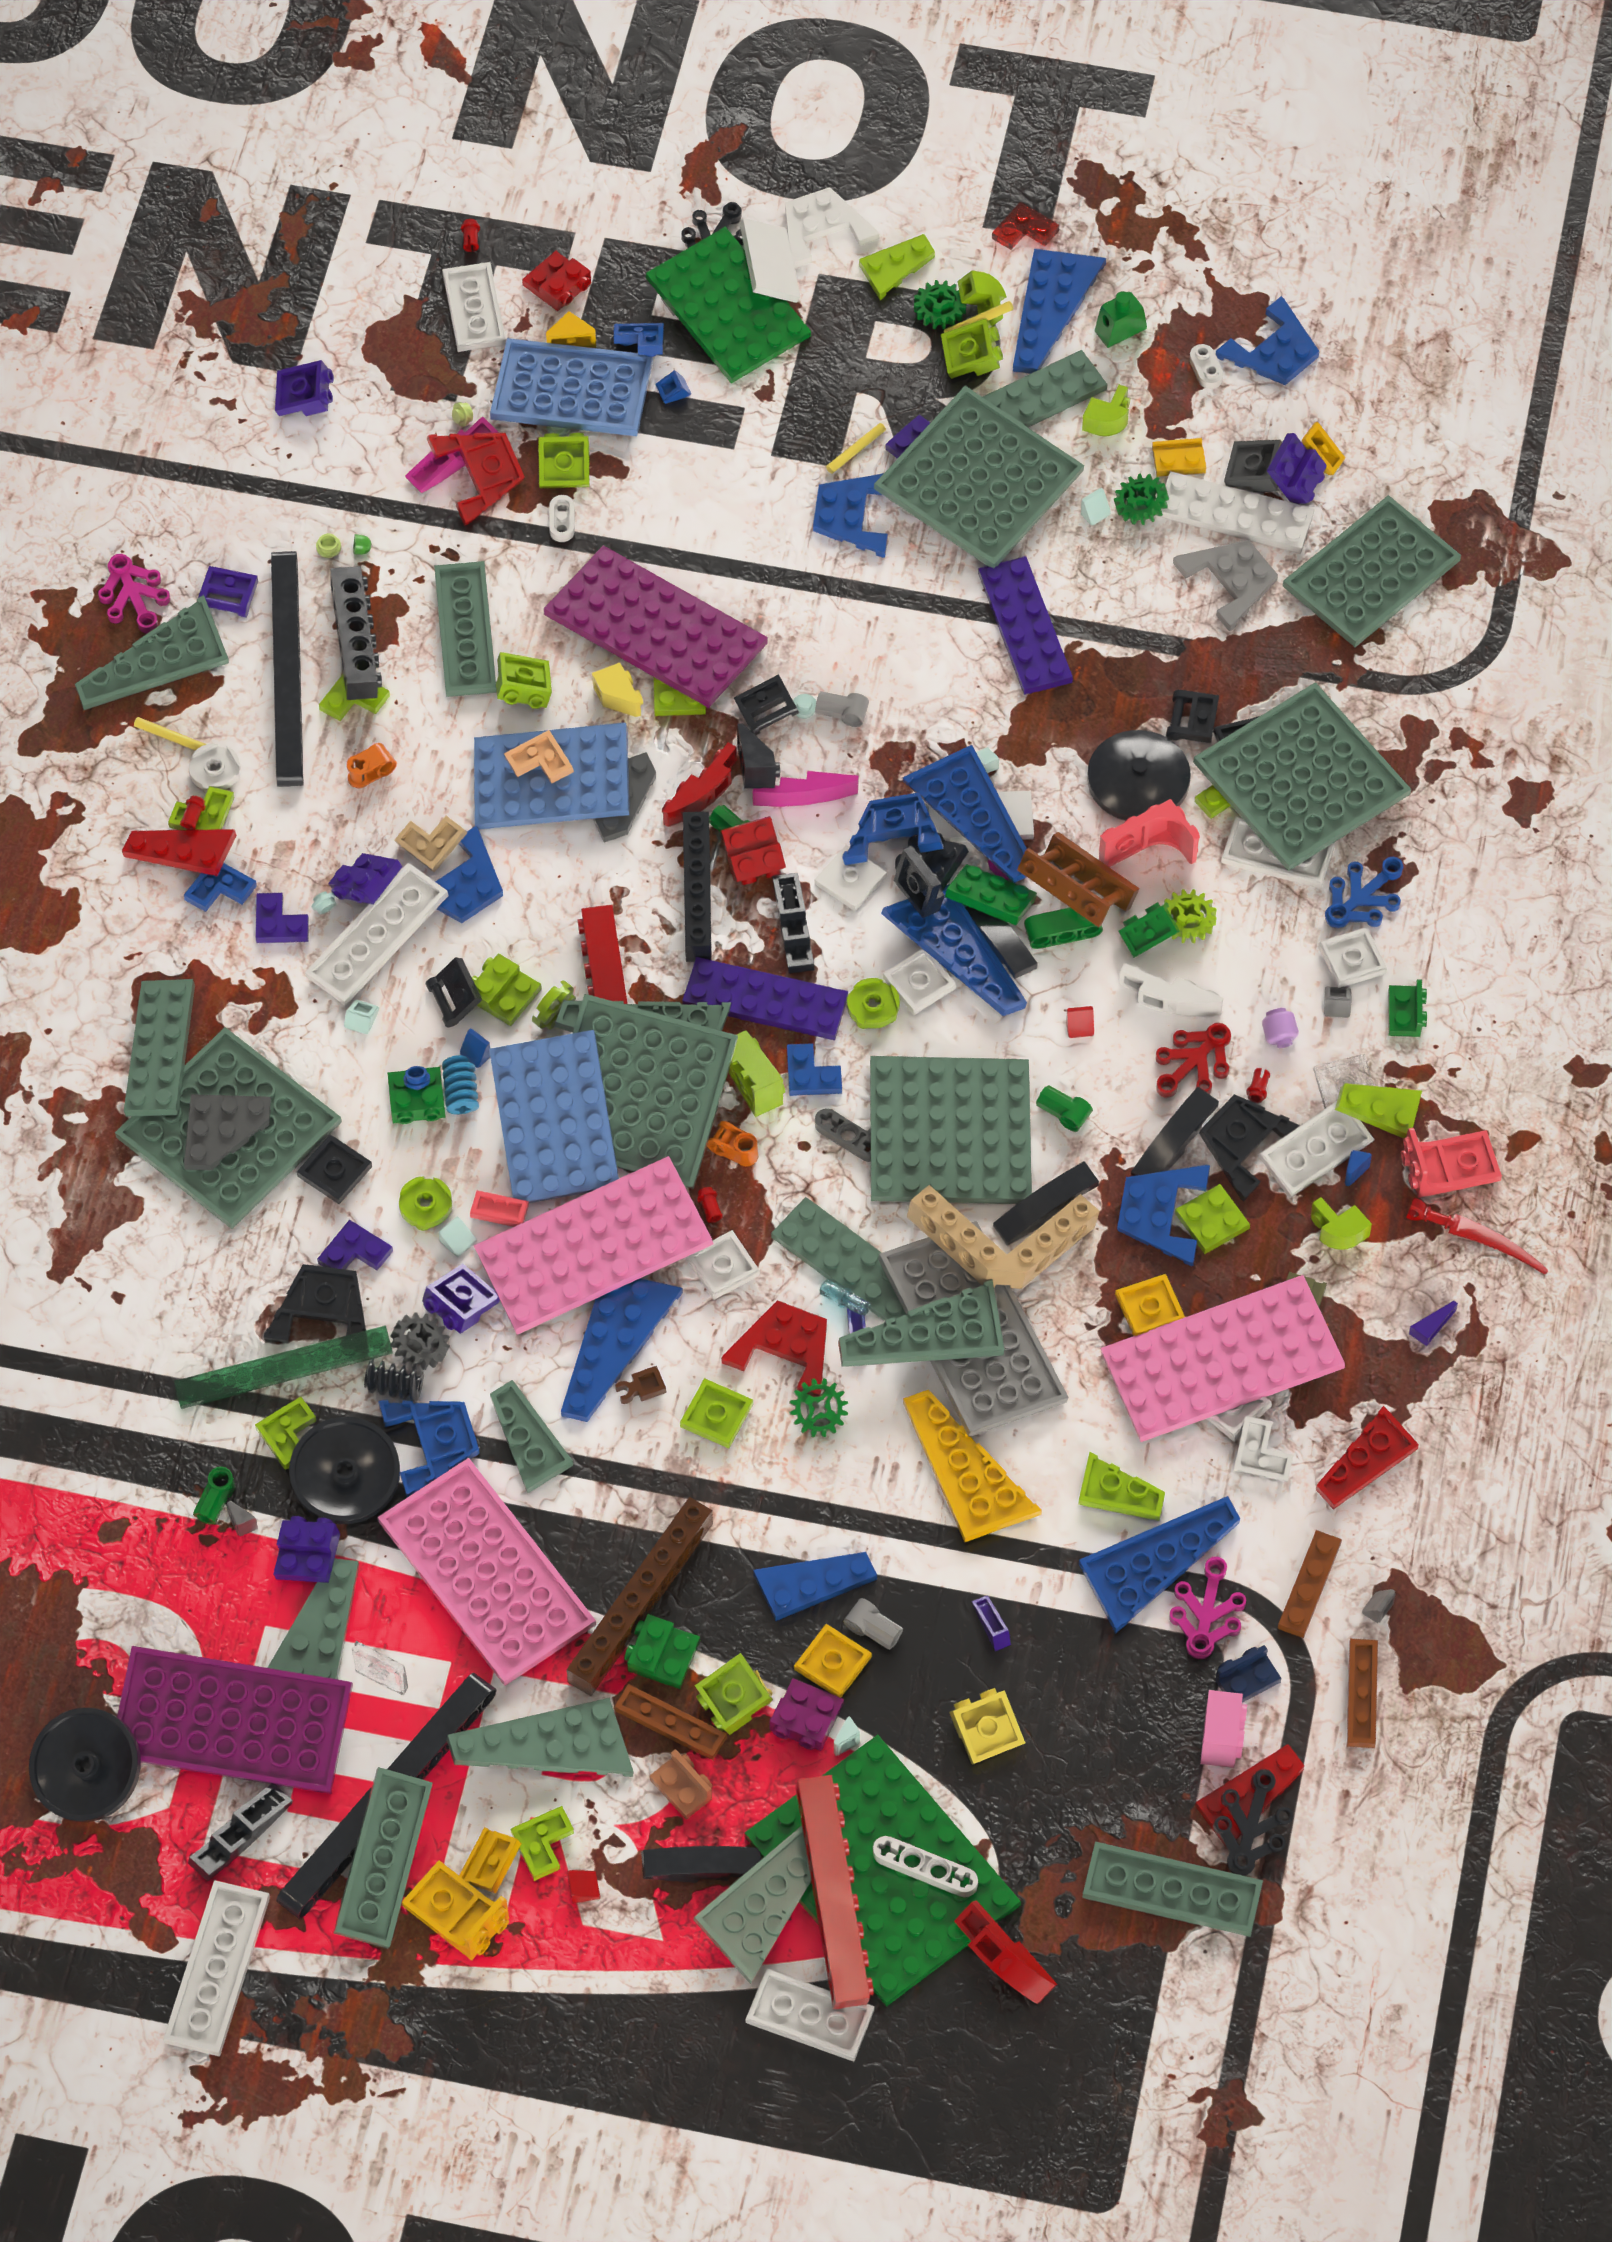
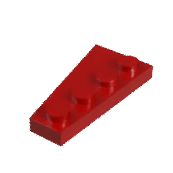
M235 829L131 831L122 849V853L125 858L218 876L237 834Z
M1289 1744L1198 1800L1195 1807L1213 1831V1823L1218 1817H1228L1232 1822L1230 1831L1237 1840L1242 1834L1230 1811L1222 1804L1221 1795L1228 1789L1236 1790L1240 1797L1238 1803L1247 1818L1255 1792L1251 1786V1778L1261 1769L1269 1770L1274 1774L1276 1782L1273 1789L1266 1794L1261 1812L1263 1814L1275 1798L1281 1795L1301 1774L1305 1765ZM1261 1776L1260 1782L1263 1785H1268L1269 1779L1266 1776ZM1229 1793L1226 1794L1227 1802L1234 1803V1796ZM1220 1820L1218 1827L1221 1830H1226L1227 1824ZM1215 1832V1834L1218 1836V1838L1221 1840V1842H1222V1843L1224 1844V1846L1226 1847V1845H1225V1843L1223 1842V1840H1222L1220 1834H1218V1833Z

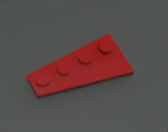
M1383 1405L1378 1411L1377 1416L1367 1424L1356 1441L1351 1443L1340 1460L1336 1461L1316 1485V1491L1334 1510L1418 1450L1419 1444Z

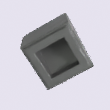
M1326 986L1324 1015L1329 1017H1350L1352 1003L1351 988Z
M232 1501L227 1502L228 1515L237 1535L243 1536L258 1529L255 1516Z
M1390 1589L1376 1592L1363 1608L1362 1613L1376 1623H1380L1394 1604L1395 1591Z

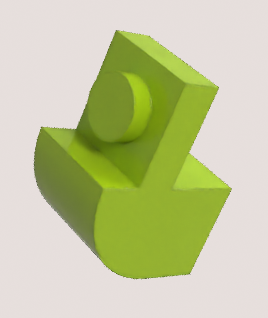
M972 270L957 281L961 303L976 305L978 314L1001 305L1000 302L1007 298L1000 282L988 273ZM1003 315L989 320L991 326L1001 321Z
M1119 384L1110 403L1091 397L1083 414L1082 431L1098 436H1112L1125 429L1128 424V408L1131 398H1128V387Z
M1322 1197L1313 1202L1311 1219L1318 1228H1321L1319 1240L1324 1245L1333 1249L1345 1250L1355 1247L1370 1237L1372 1223L1356 1205L1338 1216Z

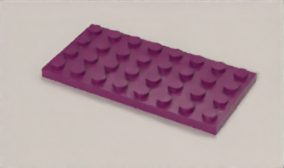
M604 545L544 607V615L708 708L768 644L767 636Z
M132 1646L117 1717L134 1734L140 1750L141 1763L332 1794L353 1683Z

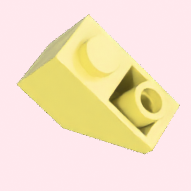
M621 663L592 673L593 688L603 707L634 717L641 716L642 696L639 690H634L631 674L628 670L624 671Z

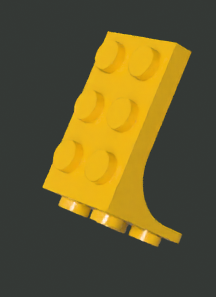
M440 1860L402 1901V1906L470 1960H473L477 1954L482 1955L488 1949L490 1939L496 1933H502L509 1923L507 1900L503 1896H500L495 1902Z

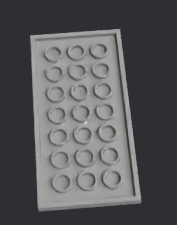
M977 1221L971 1222L982 1232ZM929 1237L882 1252L878 1257L906 1314L910 1310L941 1298H950L961 1294L962 1290L970 1287L974 1289L982 1286ZM996 1285L994 1287L1005 1349L1003 1356L930 1361L968 1437L1065 1404L1069 1398L1010 1285Z

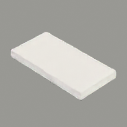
M742 218L739 224L753 292L797 303L801 296L787 228Z
M491 263L442 269L457 351L506 345Z
M1031 791L997 792L1021 839H1034ZM928 805L931 820L935 825L937 833H941L944 840L950 842H969Z
M1235 816L1221 863L1322 889L1335 842L1288 871L1241 817Z
M1337 1101L1258 1155L1289 1199L1349 1159L1351 1151H1360L1375 1140L1360 1120L1335 1110Z
M766 1968L746 2017V2023L854 2062L873 2015L874 2006L867 2004L833 2009L829 1990Z

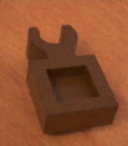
M657 1365L631 1374L632 1382L620 1381L615 1384L616 1392L622 1390L628 1392L626 1395L620 1396L621 1404L630 1403L635 1396H639L642 1402L667 1393Z

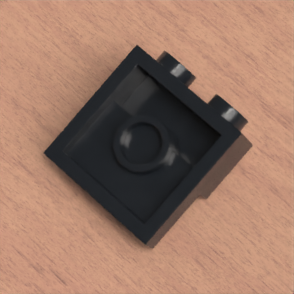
M938 833L943 849L920 853L918 835L910 837L908 847L912 846L918 854L922 855L926 865L939 877L940 887L944 890L969 852L966 845L946 841L942 834ZM899 854L895 859L896 871L902 854Z
M912 846L903 849L893 881L921 917L925 918L940 911L945 895L940 887L939 877L926 865L922 855L918 854Z

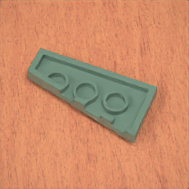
M513 1380L490 1393L491 1402L527 1494L573 1466V1460Z

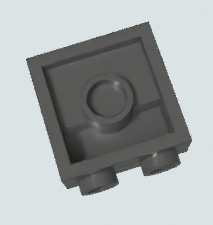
M1234 441L1224 478L1226 486H1250L1253 492H1277L1278 486L1267 472V469L1282 441Z

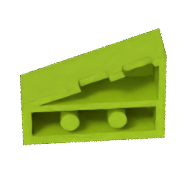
M746 1030L737 1034L738 1040L728 1073L753 1115L757 1117L783 1105V1094L786 1091L782 1076L763 1053L756 1038H752Z

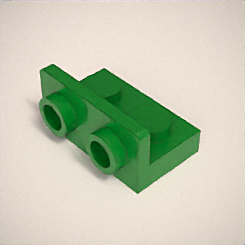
M1159 902L1145 909L1147 913L1145 916L1138 919L1137 915H1134L1122 922L1125 927L1118 932L1133 958L1180 932L1167 909L1169 908L1168 903L1160 906Z
M1417 979L1415 986L1389 985V1036L1420 1037L1422 1027H1427V1011H1422V1004L1427 1002V989L1422 988V979Z

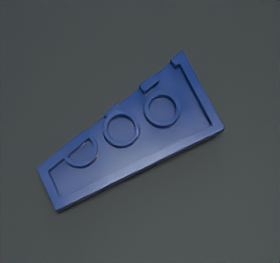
M866 1552L753 1570V1575L776 1621L877 1580V1573Z

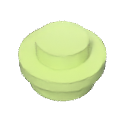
M458 402L454 404L452 410L454 422L461 427L468 426L469 422L473 421V411L468 403Z
M323 534L316 543V550L320 556L331 558L338 555L341 551V542L333 534Z

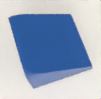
M675 370L655 384L665 404L692 394L684 377Z
M470 1028L461 1046L460 1055L466 1056L470 1063L479 1068L490 1058V1042Z
M1356 1150L1351 1151L1345 1178L1346 1186H1350L1370 1167L1372 1157L1370 1153Z

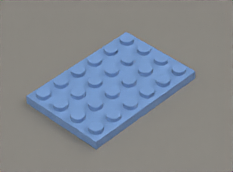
M507 338L491 406L490 420L637 437L653 357L638 355V353Z
M626 722L550 730L574 770L573 773L552 784L540 766L517 777L504 756V753L548 730L474 737L475 826L480 830L630 815L628 728Z
M589 1030L490 1048L489 1052L513 1198L533 1203L589 1193L619 1179L595 1031Z

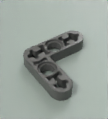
M825 1108L817 1112L815 1115V1128L820 1134L860 1159L870 1162L871 1150L869 1152L865 1151L866 1147H870V1129L866 1131L832 1109ZM828 1118L831 1119V1124L826 1123L825 1125H822V1119L825 1121L828 1120ZM844 1131H852L856 1137L853 1140H844L841 1134Z

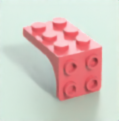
M1169 799L1160 805L1151 806L1146 812L1137 817L1132 816L1116 828L1112 827L1104 831L1100 835L1098 860L1111 867L1147 847L1164 844L1179 850L1187 861L1193 864L1197 860L1200 835L1197 828L1188 823L1180 806L1176 807L1173 801Z
M1409 1128L1406 1138H1403L1404 1150L1401 1151V1159L1403 1165L1409 1168V1184L1411 1189L1416 1190L1418 1198L1501 1181L1502 1175L1487 1130L1437 1141L1420 1142L1418 1141L1415 1129Z

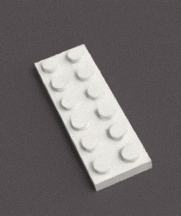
M1170 471L1165 485L1169 500L1166 501L1168 508L1161 509L1163 515L1158 517L1301 554L1315 509Z
M407 863L390 882L374 905L369 904L305 972L306 977L346 1006L449 896L448 891L413 865Z
M214 1880L163 2038L164 2043L215 2056L221 2055L269 1903V1893Z

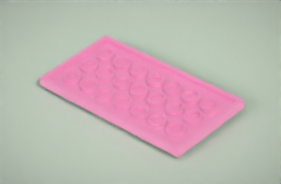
M668 1156L474 1245V1248L518 1335L713 1245V1241Z
M1304 1275L1101 1348V1354L1140 1442L1345 1368V1362Z
M469 1458L378 1517V1522L504 1686L596 1626L594 1617Z

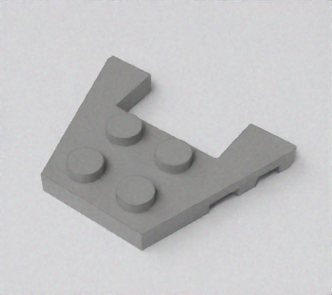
M1249 540L1173 557V564L1185 579L1208 567L1235 599L1218 609L1216 616L1229 631L1235 628L1240 618H1244L1249 612V608L1263 597L1278 578L1275 570Z

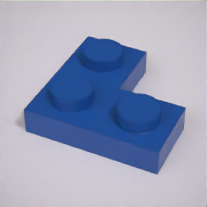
M663 323L614 324V344L629 346L638 343V355L653 357L663 354Z
M223 863L218 876L201 873L184 894V900L205 912L220 894L243 905L257 887L256 880Z
M813 1044L787 1045L789 1096L842 1094L841 1066L815 1067Z

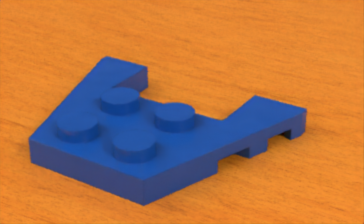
M1280 296L1266 308V315L1281 326L1251 352H1248L1230 338L1216 350V356L1222 361L1224 358L1235 362V366L1240 368L1248 367L1257 371V374L1287 385L1319 357V350L1288 303Z
M884 473L819 484L813 531L840 542L845 540L855 544L858 549L863 551L868 549L876 552V556L885 558L888 534L862 531L867 494L882 495L874 489V483Z
M913 793L869 801L858 823L859 830L856 835H852L849 841L851 846L848 851H844L842 858L845 865L868 862L869 843L884 842L889 839L912 837L914 835H918L920 853L943 849V844L920 793Z
M477 826L468 830L465 837L459 843L461 848L470 856V859L435 881L446 889L449 895L438 906L437 910L461 924L503 897V889Z
M1210 1165L1126 1177L1117 1226L1118 1231L1146 1245L1154 1246L1162 1250L1164 1254L1170 1257L1174 1256L1189 1266H1194L1197 1240L1172 1237L1170 1233L1178 1188L1206 1191Z
M389 1400L378 1401L385 1427L409 1420L414 1421L427 1465L400 1472L407 1498L467 1458L472 1459L480 1454L465 1402L429 1401V1403H413V1401L402 1400V1403H389Z

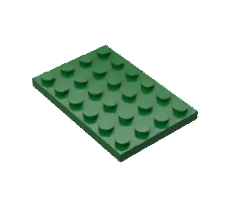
M726 226L646 273L648 282L731 384L811 337V330L786 300L753 292L745 250Z

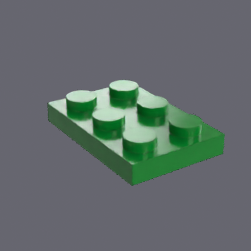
M966 864L948 886L945 897L1017 925L1034 903L1037 892L1028 889L1026 886L1005 880L1001 876L985 872L979 867Z

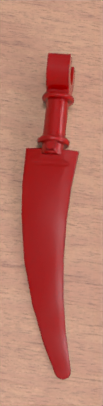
M1413 1198L1406 1218L1414 1221L1424 1220L1425 1222L1429 1220L1445 1226L1444 1229L1450 1228L1448 1232L1450 1234L1482 1243L1524 1262L1543 1274L1548 1273V1269L1536 1258L1505 1236L1458 1214H1455L1454 1218H1452V1215L1446 1216L1433 1211L1423 1201Z

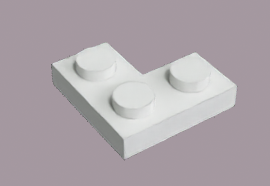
M1245 1416L1234 1470L1288 1482L1294 1454L1267 1449L1273 1422Z

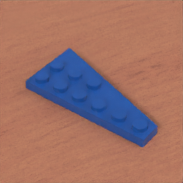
M1034 249L1014 356L1013 372L1031 374L1041 369L1050 355L1053 345L1060 339L1063 329L1069 324L1083 302L1088 289L1096 281L1098 273L1106 265V258Z
M973 745L902 777L907 786L915 793H920L922 799L1009 879L1015 883L1026 878L1017 869L1027 848Z
M948 884L943 890L944 895L946 894V890L950 884ZM944 896L940 911L925 918L921 917L908 899L883 907L881 914L936 959L999 1014L1006 1016L1026 1008V999L963 904Z
M640 1278L595 1299L562 1405V1417L584 1422L590 1420L606 1398L607 1392L614 1383L618 1382L624 1369L628 1364L632 1363L654 1333L655 1327L668 1314L669 1308L675 1300H678L682 1295L683 1288Z
M1228 1496L1079 1560V1566L1115 1633L1122 1629L1240 1523L1241 1518Z

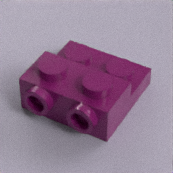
M792 1678L784 1697L780 1699L770 1719V1730L777 1737L795 1740L806 1749L822 1751L844 1705V1699Z

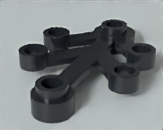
M729 202L723 207L722 219L713 233L725 226L728 229L730 224H736L741 220L742 209L736 202ZM696 210L692 214V223L697 226L703 240L712 234H710L706 224V212ZM691 227L684 228L681 231V240L686 244L687 249L696 244V231ZM739 229L734 237L740 245H744L743 239L740 238L742 236L741 229Z
M1266 1769L1257 1771L1251 1778V1786L1255 1792L1247 1818L1238 1803L1240 1797L1236 1790L1228 1789L1221 1795L1222 1804L1228 1808L1242 1834L1239 1845L1230 1831L1232 1822L1228 1817L1220 1816L1213 1823L1214 1831L1220 1834L1229 1851L1227 1866L1234 1874L1248 1875L1253 1871L1256 1860L1271 1852H1279L1286 1845L1285 1838L1282 1835L1274 1834L1268 1838L1267 1843L1251 1850L1254 1838L1279 1825H1287L1293 1819L1291 1809L1282 1807L1275 1812V1815L1258 1823L1266 1794L1273 1789L1276 1782L1274 1774ZM1261 1776H1266L1269 1779L1268 1785H1263L1260 1782ZM1229 1793L1234 1796V1803L1227 1802L1226 1794ZM1281 1811L1288 1814L1287 1821L1280 1819L1279 1814ZM1220 1820L1227 1824L1226 1830H1221L1218 1827ZM1276 1838L1280 1841V1848H1275L1272 1845V1839ZM1239 1856L1246 1859L1245 1866L1238 1864L1237 1859Z

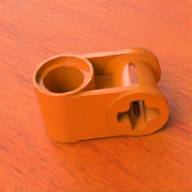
M382 743L373 744L368 749L348 759V782L355 788L366 787L381 777L391 774L397 767V762Z
M720 1121L717 1126V1132L713 1138L708 1139L707 1147L713 1153L724 1156L741 1166L754 1165L759 1158L756 1137L727 1121ZM744 1148H750L748 1151H742Z

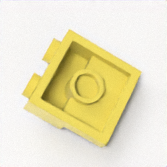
M995 1688L980 1693L981 1699L971 1703L968 1698L955 1703V1710L949 1712L972 1764L1025 1744L1005 1690L997 1693Z

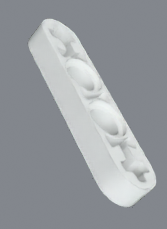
M882 1836L874 1842L873 1856L876 1862L961 1897H970L977 1890L978 1877L973 1870L889 1836ZM886 1845L890 1846V1852L892 1853L888 1852L886 1856L881 1855V1849H884ZM899 1850H902L899 1862H896V1855L899 1854ZM909 1855H916L920 1859V1864L917 1867L911 1868L905 1865L904 1859ZM939 1865L946 1869L947 1874L942 1878H935L931 1875L930 1870L934 1866ZM954 1871L955 1879L952 1878V1883H948L951 1878V1872ZM965 1877L969 1878L971 1885L967 1884L965 1888L960 1887V1881H963Z

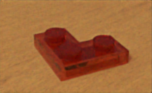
M1020 202L992 232V239L1010 250L1025 235L1046 246L1059 232L1060 225Z

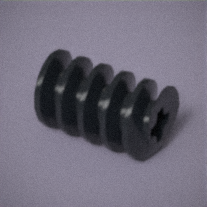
M371 1358L365 1373L364 1388L367 1387L368 1392L372 1394L378 1388V1393L382 1396L388 1391L389 1396L395 1398L399 1393L402 1400H406L410 1394V1400L416 1402L422 1391L424 1371L418 1376L417 1368L413 1367L410 1374H408L406 1365H402L398 1372L396 1371L395 1363H392L390 1368L386 1369L385 1361H381L379 1366L375 1367V1361Z

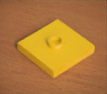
M1166 1274L1115 1290V1296L1133 1336H1138L1149 1332V1330L1185 1318Z
M825 1624L795 1663L794 1670L829 1693L841 1698L872 1658V1653L828 1624Z

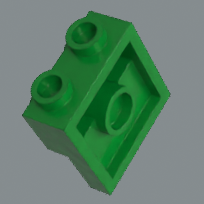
M440 1067L425 1068L430 1075V1083L420 1090H414L405 1086L403 1078L406 1070L387 1072L393 1124H409L420 1120L436 1121L439 1118H446Z
M648 1614L645 1621L639 1620L635 1636L638 1638L635 1645L629 1644L626 1650L624 1660L628 1661V1672L681 1689L699 1646L700 1636L674 1628V1623Z

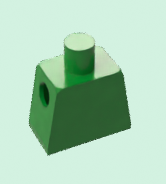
M1118 292L1116 298L1104 303L1100 308L1095 333L1107 348L1147 329L1144 308L1132 292Z

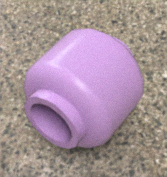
M1277 1008L1266 1012V1017L1261 1022L1267 1043L1277 1045L1279 1049L1293 1045L1292 1040L1299 1035L1294 1013L1286 1011V1008Z

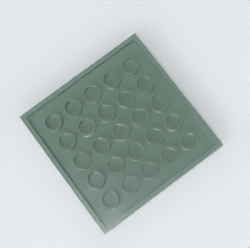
M964 386L874 483V489L976 559L994 569L1084 471L1085 465L967 386Z
M1316 682L1194 756L1193 763L1288 871L1403 800L1411 793V788Z
M584 994L573 1033L589 1030L595 1031L617 1168L635 1172L669 1156L684 1186L694 1189L738 1035Z
M224 1027L184 1066L178 1115L131 1116L115 1132L117 1139L233 1229L342 1123L341 1116ZM191 1094L271 1097L270 1125L252 1135L249 1138V1142L235 1153L228 1154L213 1170H185L184 1159Z
M870 1056L871 1201L910 1202L911 1199L929 1185L949 1203L1018 1204L1032 1194L1029 1059Z

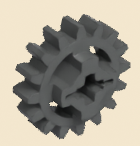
M414 1312L411 1318L407 1314L404 1315L402 1321L398 1320L390 1335L393 1339L390 1346L397 1348L394 1354L395 1357L402 1355L404 1357L402 1364H406L409 1361L412 1363V1369L417 1365H421L422 1370H426L428 1365L435 1368L438 1362L443 1361L450 1348V1345L447 1344L450 1338L449 1335L442 1334L445 1326L438 1327L436 1325L438 1319L435 1318L430 1321L426 1313L423 1318H420L417 1312ZM410 1329L407 1335H404V1332ZM433 1348H436V1350L430 1354V1351H432Z

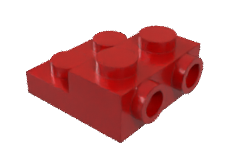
M554 251L522 279V285L558 312L564 306L569 305L581 291H585L590 286L591 271L576 259L568 260L559 252Z
M770 816L720 830L734 881H741L742 885L756 882V876L766 874V878L780 875V869L786 868L782 849L777 841Z

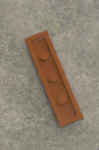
M1318 1530L1315 1531L1279 1621L1278 1629L1302 1638L1305 1637L1341 1546L1342 1539Z
M1350 1638L1347 1747L1375 1748L1378 1640Z
M630 1684L627 1685L614 1707L615 1712L713 1761L727 1738V1733Z

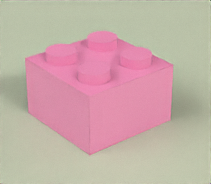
M1209 1690L1200 1764L1234 1768L1236 1758L1241 1759L1247 1705L1242 1704L1243 1694Z

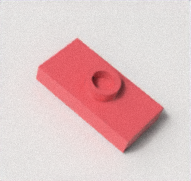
M477 1190L470 1210V1218L515 1227L524 1223L529 1201Z

